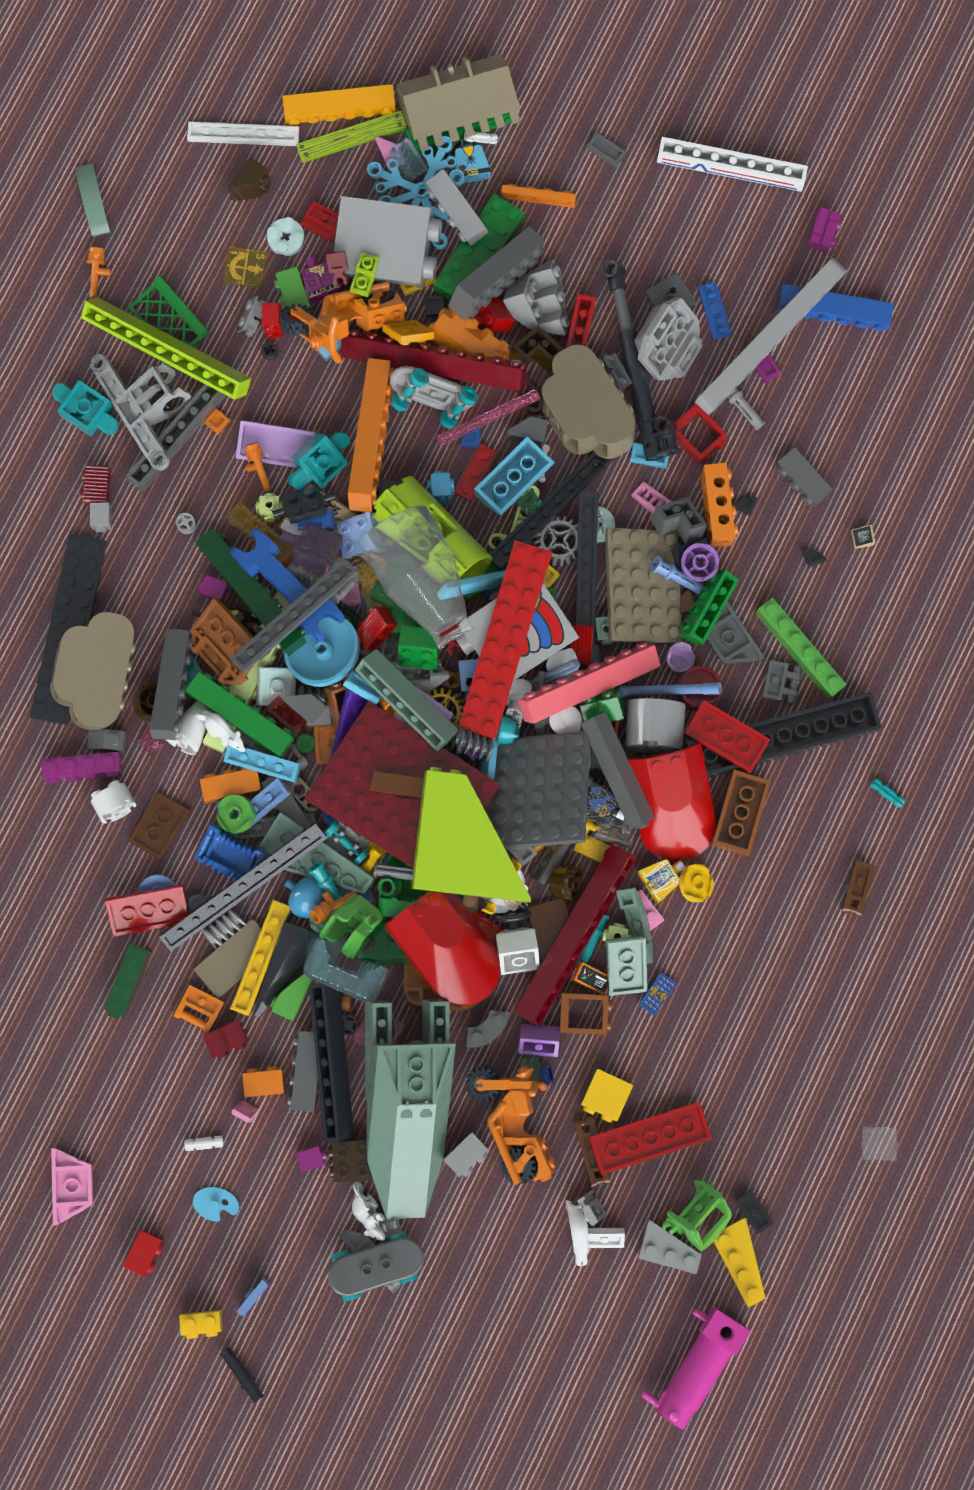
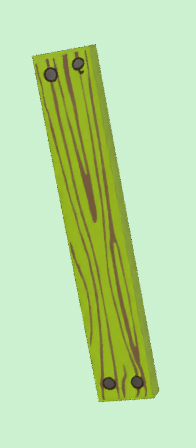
M398 111L298 143L296 147L302 163L373 141L375 137L382 138L407 130V126L402 112Z

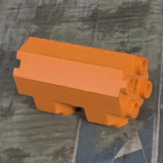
M444 307L438 314V320L435 323L432 322L428 327L434 332V339L428 340V342L435 347L447 346L451 350L463 349L467 353H483L488 357L500 356L507 360L510 355V351L507 349L509 344L506 341L495 338L494 333L488 328L480 330L477 327L479 325L478 321L472 317L465 321L462 320L450 308L446 309Z

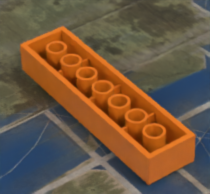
M368 358L348 488L349 510L372 513L373 506L376 505L375 502L378 498L377 489L380 486L379 472L382 471L381 460L385 451L384 439L387 437L386 425L389 422V406H391V390L393 389L390 377L394 368H391V361Z

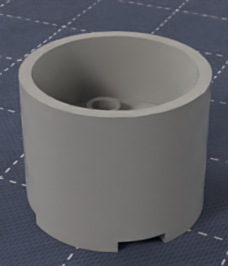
M641 698L629 700L625 747L628 750L641 753L665 754L683 750L686 705L681 702L665 699Z

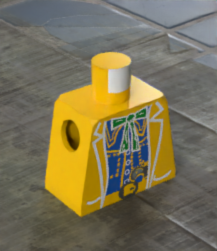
M665 859L637 872V875L656 904H658L679 885L678 875L681 874L685 866L680 860L670 865L668 860Z

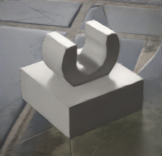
M385 1217L383 1221L379 1220V1225L383 1229L385 1238L402 1233L398 1219H386Z

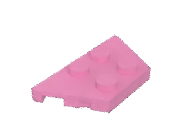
M51 1148L54 1226L93 1205L92 1164L56 1148Z

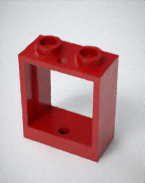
M697 404L676 422V442L699 465L703 461L707 463L713 457L712 453L716 449L721 450L727 444L726 439L728 435ZM697 416L719 436L702 453L680 433Z

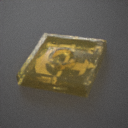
M229 246L224 284L261 289L266 251Z

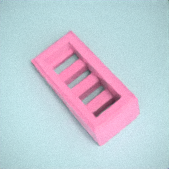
M644 481L631 494L636 501L652 514H654L656 506L672 502ZM645 490L648 491L643 497H640ZM651 495H653V497L647 502V499Z
M242 1100L234 1107L231 1113L250 1123L257 1114L258 1108Z

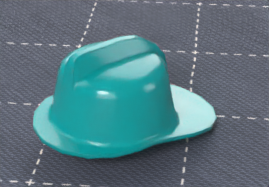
M503 715L499 725L498 747L499 744H511L514 738L519 737L520 729L516 726V720Z

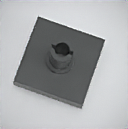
M677 272L645 291L654 308L674 297L682 298L689 308L697 304Z

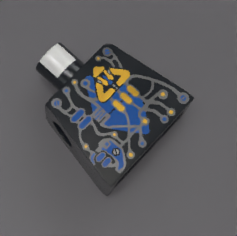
M595 782L591 784L588 791L586 820L605 825L610 823L611 818L622 822L624 815L621 809L617 807L618 803L615 796Z

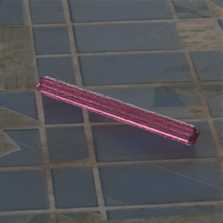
M536 389L436 436L437 442L440 446H443L540 400V395Z

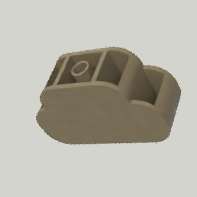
M583 345L570 346L560 351L553 359L552 370L554 375L549 377L542 387L543 413L564 447L571 453L586 454L593 450L595 454L602 458H616L629 451L634 443L635 417L633 415V408L629 403L626 404L622 391L614 385L612 375L606 373L603 361L600 358L597 359L591 349Z
M111 612L99 613L91 619L87 627L75 626L68 629L58 644L50 691L55 701L63 706L70 707L69 714L71 720L79 728L90 731L107 729L116 720L119 712L123 710L125 699L122 698V694L127 691L129 680L126 679V675H128L132 667V661H129V658L134 654L136 642H133V626L123 615Z

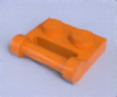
M189 985L174 1017L182 1018L204 1029L203 1032L208 1034L225 1002ZM186 1005L209 1016L208 1022L184 1011Z

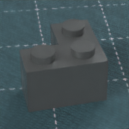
M688 497L656 506L651 520L660 535L677 531L685 544L702 539L707 526Z

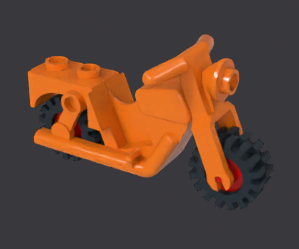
M387 281L372 285L369 297L352 293L350 290L327 295L323 300L319 323L314 318L313 310H311V307L307 308V305L301 306V304H298V306H295V304H291L292 307L286 306V309L283 308L279 314L282 332L284 331L285 334L289 333L290 336H293V334H296V336L300 335L309 341L310 347L314 348L315 351H318L322 346L329 350L334 362L339 364L342 359L336 350V341L349 335L348 325L352 319H356V325L369 332V330L383 327V324L403 322L405 320L404 313L407 312V308L398 293H395L394 297V292L390 289Z

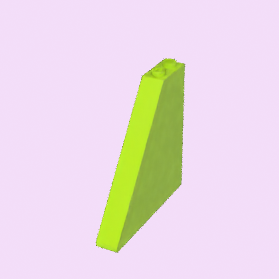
M430 767V770H426L424 773L411 889L531 902V897L467 776L461 774L460 770H450L449 773L442 772V768Z

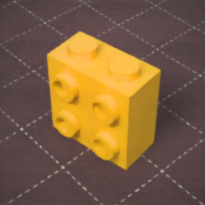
M596 1069L581 1102V1105L584 1106L583 1111L592 1115L597 1112L602 1115L601 1119L612 1123L613 1120L618 1121L633 1085Z

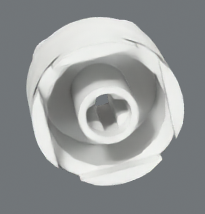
M118 780L111 782L108 788L102 791L97 790L91 794V804L102 823H107L106 820L111 819L112 822L130 813L132 805L134 808L136 807V803L125 783H119Z

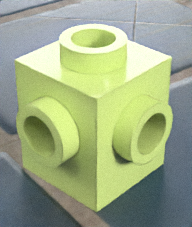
M266 493L264 496H260V502H256V513H259L261 520L266 522L280 520V517H273L272 510L283 508V502H280L279 496H276V494Z
M618 923L609 926L608 930L604 929L602 941H605L604 946H606V939H614V934L616 933L620 934L621 938L631 937L628 934L629 929H624L625 925Z

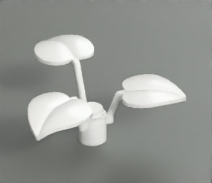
M568 648L558 651L550 656L546 663L547 671L572 659H577L573 649ZM570 673V674H567V675H565V676H563V677H567V678H568V677L572 676L573 674ZM524 679L514 680L506 705L509 706L510 701H518V699L524 697V694L531 692V683ZM569 707L550 716L549 723L557 734L580 732L582 717L578 709Z

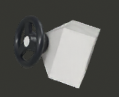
M529 909L508 910L506 913H496L493 916L494 921L506 923V929L496 934L501 975L536 970L539 966L535 929L522 927L521 920L531 916L532 913Z

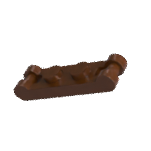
M589 1115L586 1119L582 1120L579 1118L574 1119L591 1188H597V1185L611 1184L608 1173L596 1178L594 1172L599 1170L588 1138L598 1134L593 1115ZM589 1126L591 1132L583 1133L582 1128Z

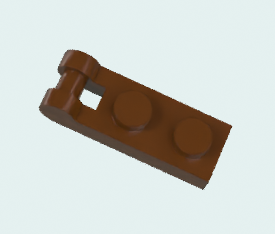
M855 860L841 912L846 914L850 912L856 917H861L875 865ZM851 900L858 901L857 906L850 905Z

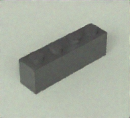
M299 1031V1035H295L294 1047H297V1055L293 1054L292 1066H295V1073L291 1074L290 1086H293V1092L288 1096V1106H291V1110L315 1112L318 1074L314 1033Z

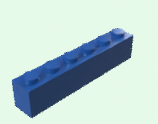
M783 284L778 311L781 312L804 287ZM828 292L804 318H819L823 322L836 321L840 325L853 324L858 328L870 327L882 332L888 331L891 325L894 303Z

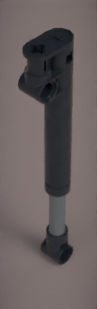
M609 260L604 263L602 271L607 276L610 293L613 294L621 329L618 335L626 372L632 381V384L629 386L645 460L655 461L681 451L677 447L675 440L677 436V423L674 419L668 417H655L645 367L637 359L639 353L634 340L638 334L637 330L632 327L625 294L627 289L624 279L626 270L622 264ZM667 422V428L664 430V424Z

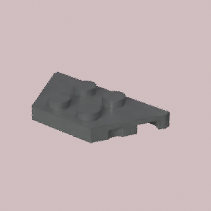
M727 601L707 638V642L723 665L764 660V655Z

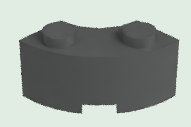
M490 1010L488 1018L483 1024L468 1028L466 1048L482 1047L495 1040L504 1030L510 1012Z

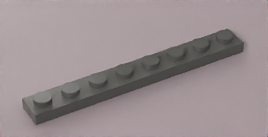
M343 558L230 658L231 662L245 674L358 574L357 570Z

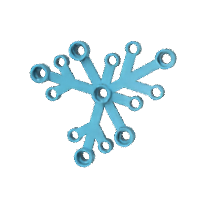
M442 136L444 144L449 146L447 148H442V145L438 146L439 150L435 158L433 157L432 147L428 146L429 148L426 149L431 151L429 155L425 154L426 150L422 151L423 157L426 158L429 165V170L423 182L418 184L401 178L398 170L399 164L396 159H390L387 162V167L392 174L384 171L378 162H371L367 167L369 176L374 179L380 177L387 180L386 182L376 184L375 188L378 194L384 195L388 189L396 186H401L411 191L394 198L385 195L379 201L402 204L414 199L411 205L420 206L422 202L423 207H430L436 217L446 220L447 224L450 225L447 220L449 215L446 212L443 214L440 209L431 206L429 199L437 203L439 201L436 197L434 199L430 197L426 191L429 187L425 182L431 179L437 171L445 168H456L457 161L455 157L449 156L446 160L442 161L445 153L451 151L453 147L451 139L448 136ZM450 160H453L454 164L449 165L448 162ZM396 163V166L391 168L390 164ZM377 169L379 170V172L377 174H373V170ZM456 169L449 174L455 186H461L464 183L465 178L461 170ZM456 177L461 178L458 182H455L454 179ZM380 186L385 187L382 191H379L378 188ZM421 190L426 191L423 195H420L419 192ZM441 233L440 240L444 241L442 245L432 241L433 246L438 250L444 249L448 244L447 238L443 233Z

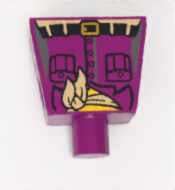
M310 257L306 260L308 269L303 270L302 274L310 305L324 300L327 295L342 292L340 283L336 286L334 285L333 278L335 275L329 273L327 262L318 264L316 257Z

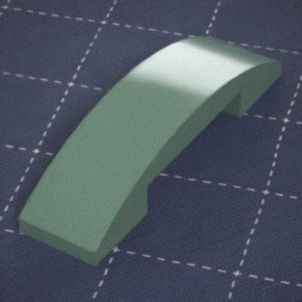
M93 163L75 167L92 237L110 233Z
M635 887L617 890L620 909L625 911L631 937L645 935L647 964L652 963L653 947L650 926L639 893Z

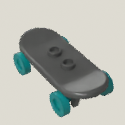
M406 1232L386 1237L388 1241L386 1243L354 1253H350V1250L347 1249L331 1254V1259L334 1262L328 1271L329 1284L346 1302L362 1297V1292L399 1281L402 1284L418 1279V1272L424 1263V1252L421 1246L416 1241L407 1238Z

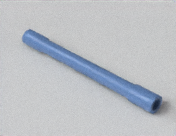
M721 683L646 686L618 685L620 686L622 697L670 694L708 695L721 694L722 692Z

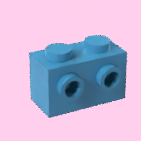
M435 471L434 474H431V480H427L428 492L441 505H451V495H454V478L450 479V473L445 471Z

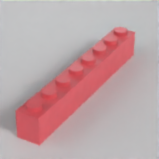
M647 642L638 643L633 649L622 650L620 655L609 656L602 663L591 664L584 671H575L568 678L562 677L557 679V683L541 686L539 691L524 694L523 698L518 699L524 721L534 724L660 667L655 645L647 644Z

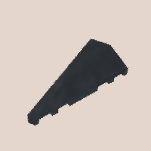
M284 921L252 1015L259 1018L262 1016L266 1008L271 1005L273 998L285 988L307 957L323 941L319 937L320 935Z

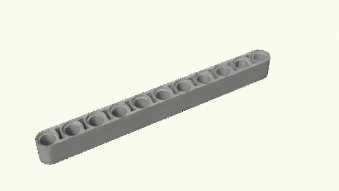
M832 258L698 397L695 403L708 415L712 414L844 276L847 270Z

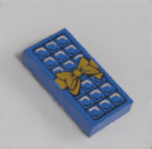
M660 973L639 1005L655 1016L677 983L663 973Z

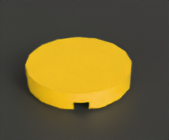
M702 864L686 866L679 877L681 893L690 902H703L711 896L713 891V877L710 876L709 869Z

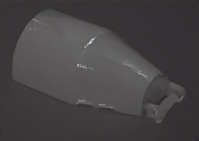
M419 505L400 511L383 520L362 536L358 542L387 596L432 636L439 649L444 648L445 644L468 631L469 633L474 630L467 618L460 586V577L457 571L456 557L426 506ZM460 621L463 623L459 628L442 638L439 634Z

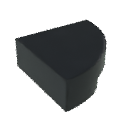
M753 496L742 498L735 503V509L750 516L758 498Z
M803 549L801 551L808 568L827 561L825 556L818 551L812 549Z

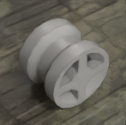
M181 513L177 517L176 525L181 533L191 534L195 531L196 522L191 514Z

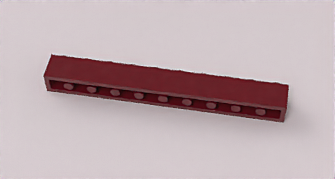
M350 329L349 335L342 338L341 357L364 362H368V358L391 361V367L395 368L404 366L415 367L437 376L520 391L525 386L527 364L521 363L520 360L516 359L509 361L504 360L500 356L488 357L483 353L472 354L467 353L463 349L451 350L447 346H431L430 343L426 342L420 344L410 342L409 345H402L389 336H377L373 332L361 333L357 329Z
M611 844L610 848L605 851L602 862L595 868L592 879L585 885L581 898L575 902L574 910L571 915L567 916L565 925L556 935L553 946L548 949L543 963L536 969L532 982L526 986L525 994L517 1002L514 1013L540 1027L616 896V891L620 889L637 860L631 853L614 844Z

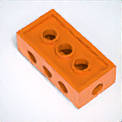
M727 463L704 465L700 478L709 545L711 547L731 546L734 539H736V535H738L737 523L734 524L736 509L735 505L731 503V498L734 497L733 487H729L731 470L727 468Z

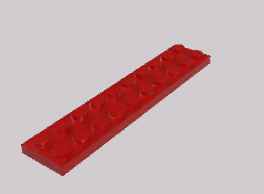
M515 540L458 728L462 726L465 730L470 729L473 733L477 732L486 737L496 738L552 551Z

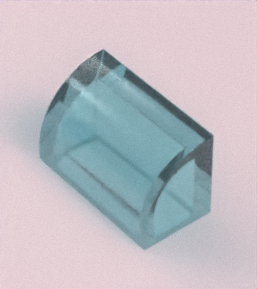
M409 137L388 151L392 159L397 160L399 171L405 180L412 182L429 170Z

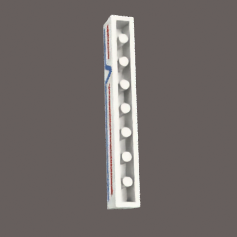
M666 137L661 139L657 163L800 192H802L808 168L805 165Z

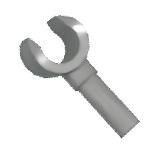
M294 743L291 745V748L299 758L295 763L302 764L300 769L303 770L308 766V762Z

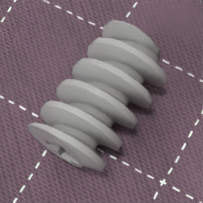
M229 909L227 911L228 916L222 914V921L215 919L216 926L209 924L210 931L203 929L204 936L216 950L215 944L223 945L221 939L229 940L227 933L234 936L233 928L239 931L241 930L239 923L246 925L235 911Z

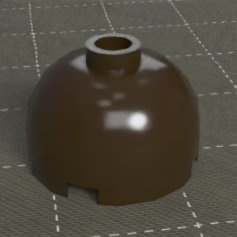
M156 683L143 685L138 689L133 698L134 711L143 721L151 722L157 689Z

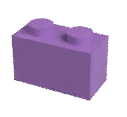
M521 1024L519 1054L558 1057L560 1027L543 1025L538 1027L531 1024Z

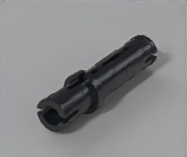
M231 1347L221 1352L220 1356H222L240 1382L241 1389H245L253 1403L264 1397V1394L255 1384L254 1377L251 1378Z

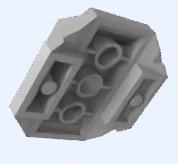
M674 297L663 304L655 306L634 340L639 353L637 359L652 377L659 381L684 377L702 348V340L699 338V320L682 298Z

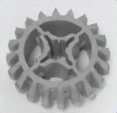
M556 516L555 521L552 520L535 537L538 540L534 541V545L539 546L538 548L552 552L561 550L563 553H566L562 555L552 553L550 559L553 560L552 566L556 565V561L562 567L563 561L570 565V558L573 561L577 560L578 523L572 525L573 519L566 522V516H563L562 521L559 520V516ZM554 528H564L566 530L564 532H557ZM548 532L552 542L546 548L544 536ZM570 535H573L575 540L572 550L566 542ZM556 538H562V544H557Z

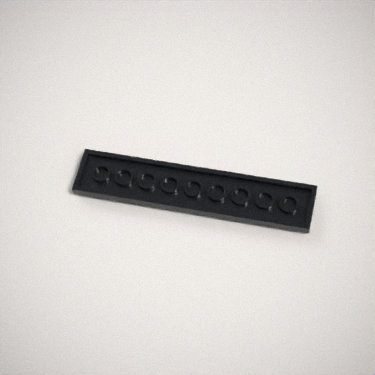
M69 534L30 713L31 719L69 725L70 707L63 706L55 701L50 691V683L58 644L62 636L72 627H87L91 621L108 543L106 540Z

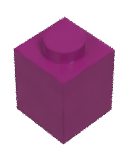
M208 575L205 576L204 580L201 579L198 586L201 597L210 600L219 598L222 602L229 588L227 582Z
M320 1146L296 1153L301 1172L323 1166L325 1161L328 1160L325 1149H321Z

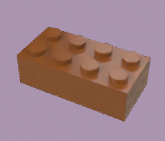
M737 770L732 771L710 846L746 857L750 855L771 783L770 780Z

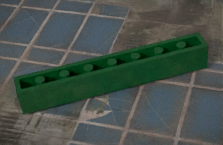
M212 528L195 542L196 545L265 628L283 612L281 610L283 608L282 604L277 598L273 600L270 597L271 591L266 585H260V578L257 574L251 578L239 566L230 553V549L233 546L230 545L228 547L225 543L227 541L225 536L221 532L217 533ZM298 626L279 643V646L290 656L307 643L304 638L306 633Z

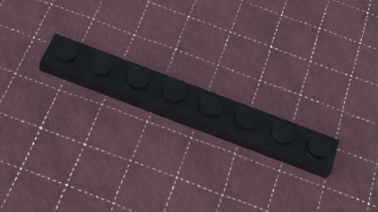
M579 491L575 625L593 626L592 645H595L598 492Z

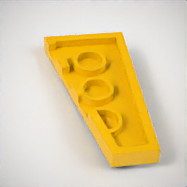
M744 1217L724 1228L720 1237L714 1241V1244L746 1306L749 1308L764 1300L765 1294L747 1221Z

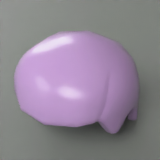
M685 642L675 643L666 654V662L674 672H686L694 664L695 655L691 650V645Z

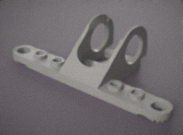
M102 354L94 355V358L92 357V361H90L91 369L144 456L154 469L160 471L166 469L170 462L169 455L151 426L177 416L191 400L189 392L180 387L173 393L167 385L176 376V372L172 366L164 362L157 368L152 366L127 389L110 360ZM103 360V366L101 365V367L97 368L98 362ZM161 372L168 373L165 381L160 374ZM155 376L159 385L148 386L149 380ZM163 389L165 394L152 405L149 400L158 391ZM176 397L184 398L182 404L171 411L163 410L165 404ZM162 456L163 462L157 465V459Z

